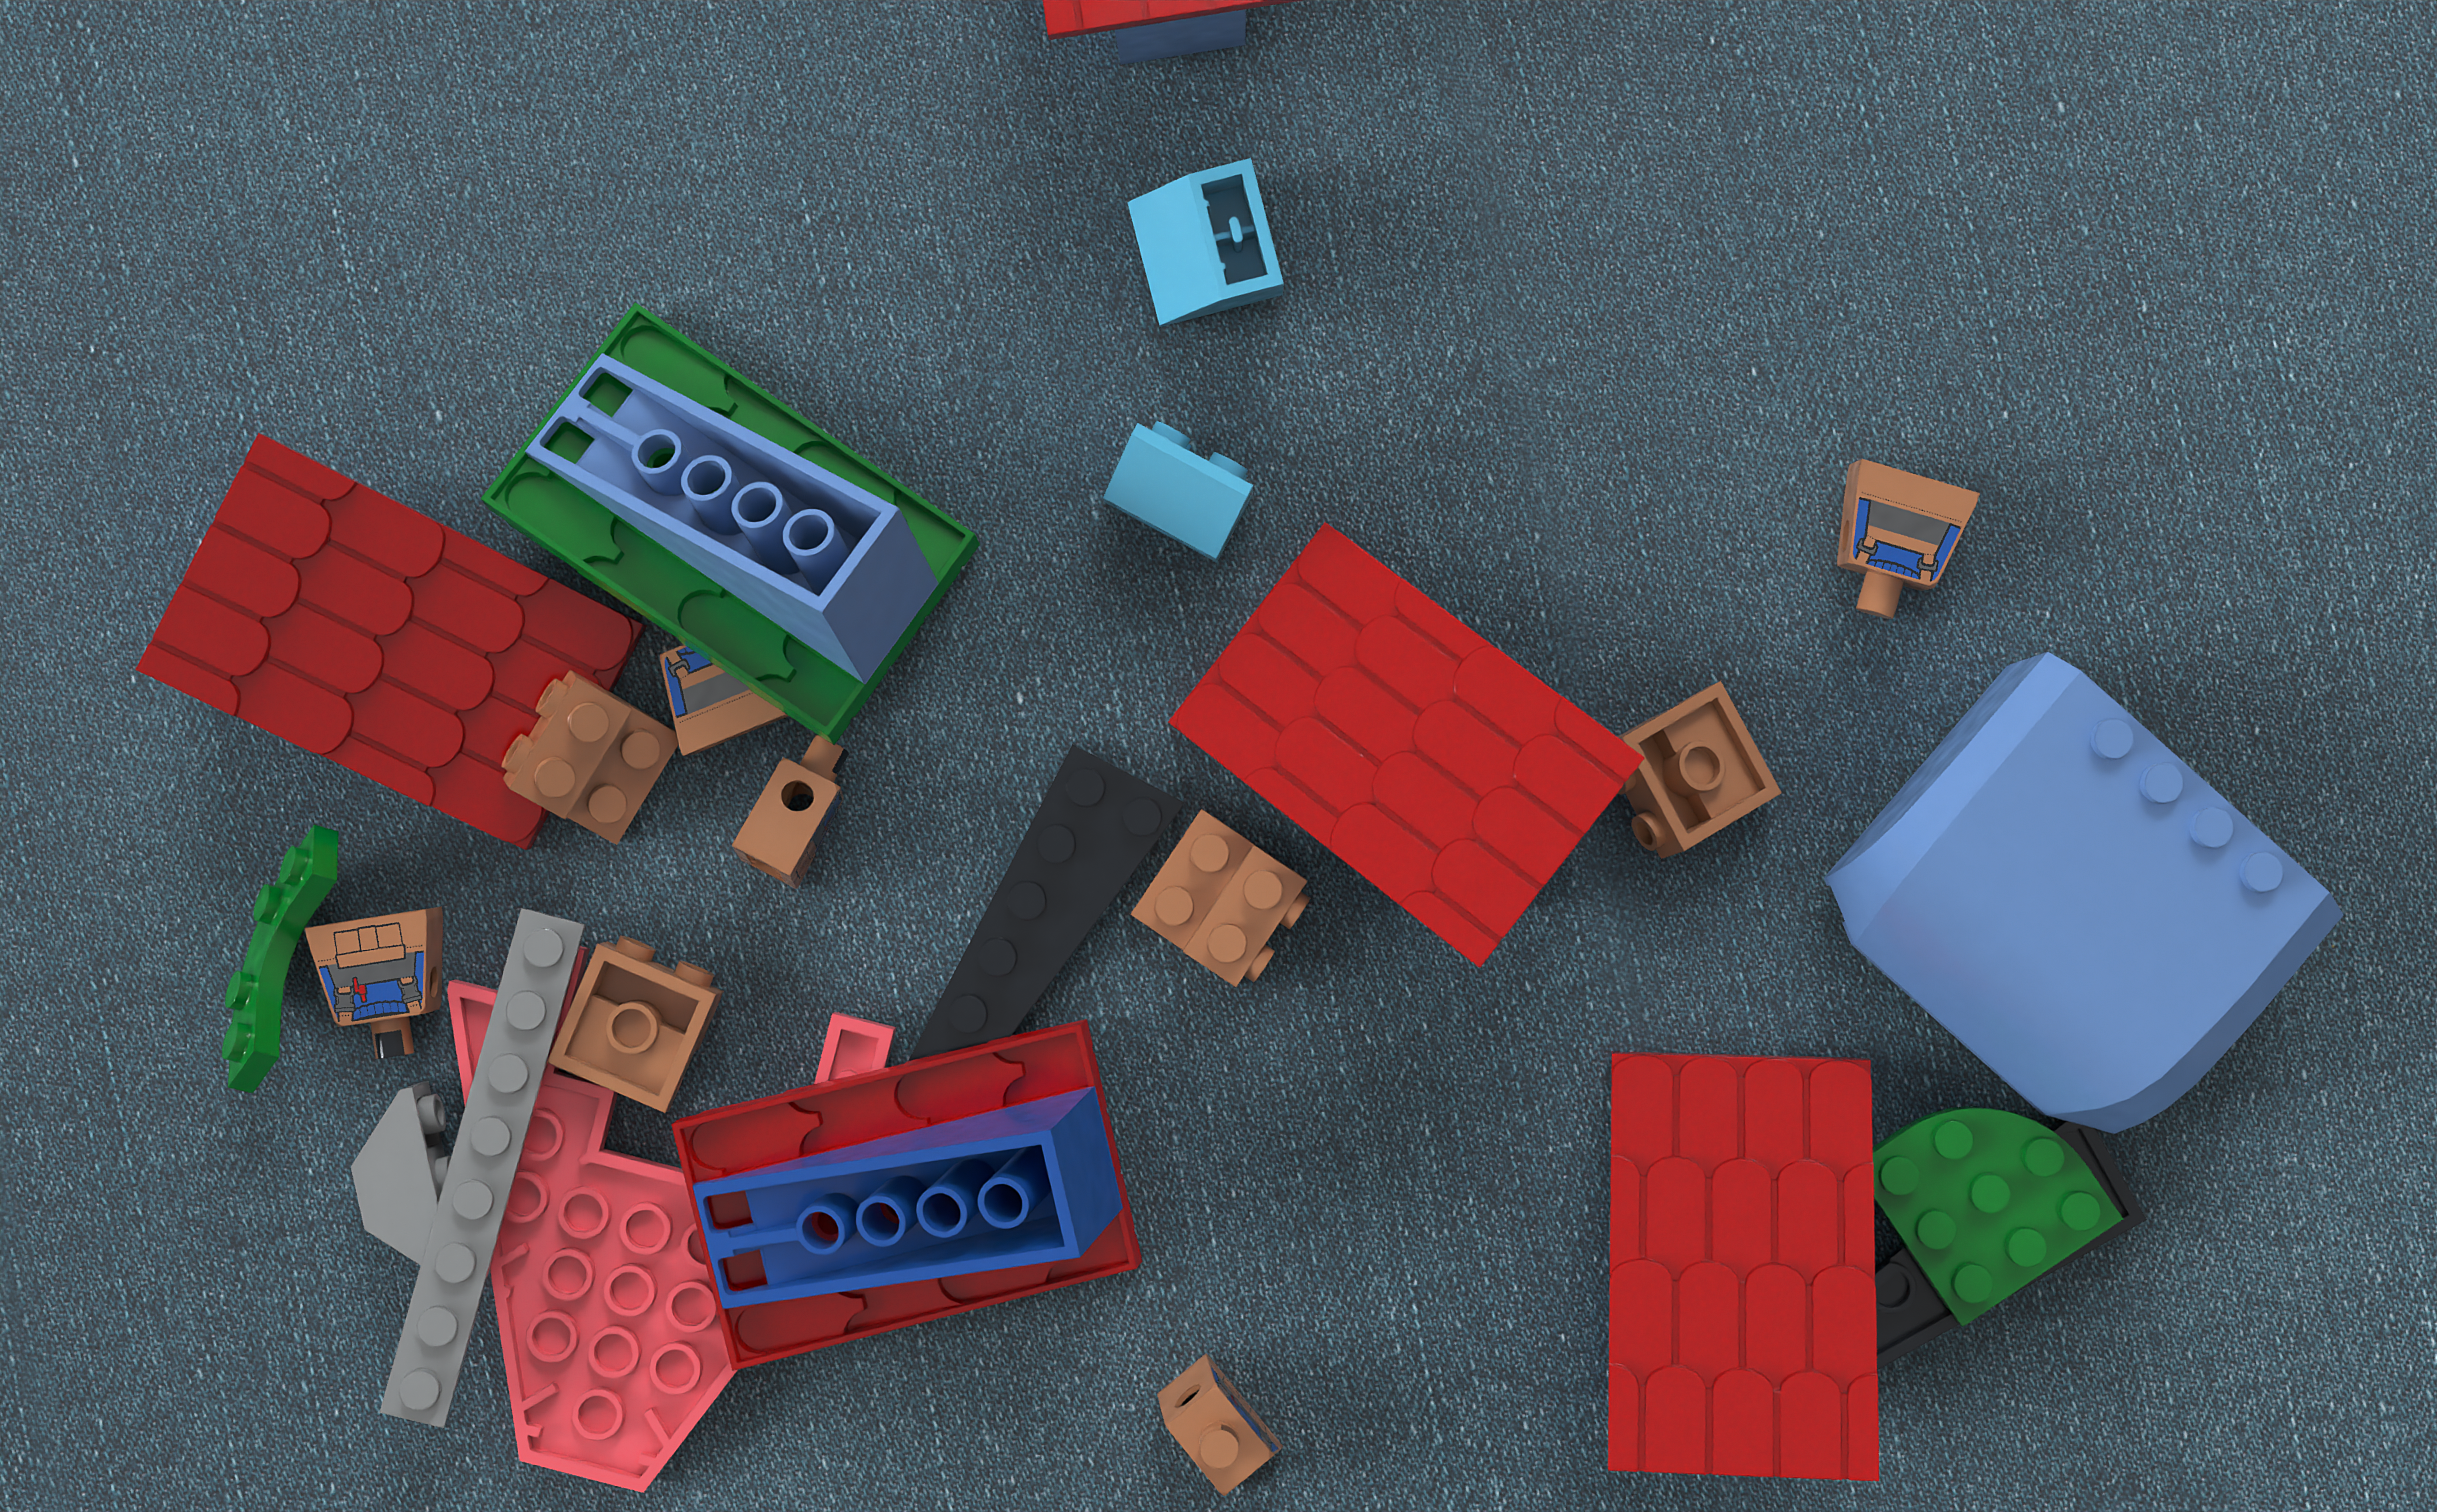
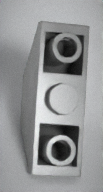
M429 1081L416 1083L399 1090L351 1166L364 1229L419 1265L422 1263L451 1156L445 1157L440 1132L446 1128L443 1103L438 1094L431 1095Z

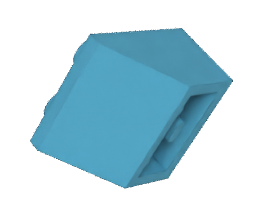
M1251 158L1188 174L1127 202L1160 327L1283 295L1284 283Z
M1156 421L1152 430L1137 423L1104 494L1103 499L1105 503L1217 563L1253 497V485L1245 481L1248 477L1246 475L1248 470L1217 452H1213L1209 461L1189 451L1191 439L1164 423Z

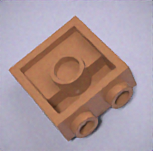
M570 669L562 682L554 679L543 692L536 707V712L541 717L530 735L527 737L520 734L508 749L502 762V768L507 770L503 780L512 791L563 819L569 818L617 845L679 743L676 730Z
M1721 681L1704 688L1663 713L1647 719L1618 736L1619 739L1644 756L1645 759L1617 794L1625 793L1637 814L1632 819V828L1638 841L1650 851L1656 850L1661 859L1686 851L1782 793Z
M1201 809L1130 915L1181 948L1185 954L1237 987L1243 976L1252 982L1256 981L1275 950L1266 945V942L1279 923L1290 930L1311 898L1301 892L1307 883L1306 878Z
M621 935L616 945L608 941L597 944L547 1063L666 1113L670 1111L694 1052L699 1050L724 991L711 986L715 976L713 973L685 961H679L676 969H671L652 961L656 949L643 942Z

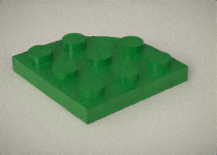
M1979 1106L1947 1108L1912 1121L1873 1147L1874 1201L1951 1315L1962 1327L2123 1220L2078 1153L2049 1128L2017 1113Z

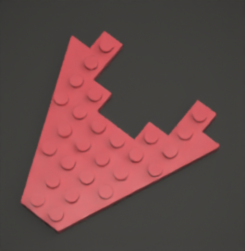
M582 946L579 948L551 1051L581 984L590 948ZM455 979L449 981L447 994L464 1104L466 1106L498 990ZM839 1012L832 1013L814 1084L886 1068L897 1027ZM547 1063L490 1266L519 1461L644 1493L738 1370L732 1371L682 1168L604 1149L618 1093L582 1077L560 1072L559 1067Z

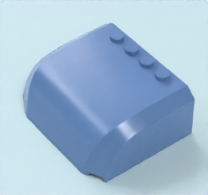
M2050 652L2007 665L1824 877L1826 885L1832 888L1845 920L1842 924L1854 948L2039 1113L2112 1134L2147 1121L2167 1109L2196 1085L2263 1012L2343 916L2333 896L2324 886L2086 674Z

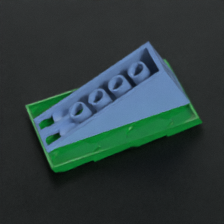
M636 302L481 497L487 508L504 519L509 526L575 568L579 574L677 637L682 644L748 686L753 693L833 745L836 744L851 723L850 720L857 715L884 678L888 668L892 667L924 623L925 617L929 616L956 579L962 566L966 565L980 546L976 535Z

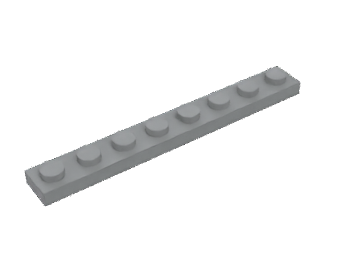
M521 908L379 1413L444 1428L447 1424L586 927L584 923Z

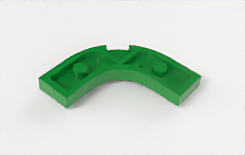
M314 824L300 846H291L286 852L281 865L280 876L275 885L265 884L258 894L253 915L254 920L258 921L247 951L243 969L233 974L225 996L226 1008L234 1009L232 1024L227 1030L222 1046V1057L225 1060H229L228 1088L253 1093L279 1058L281 1006L285 979L300 935L337 881L339 831Z

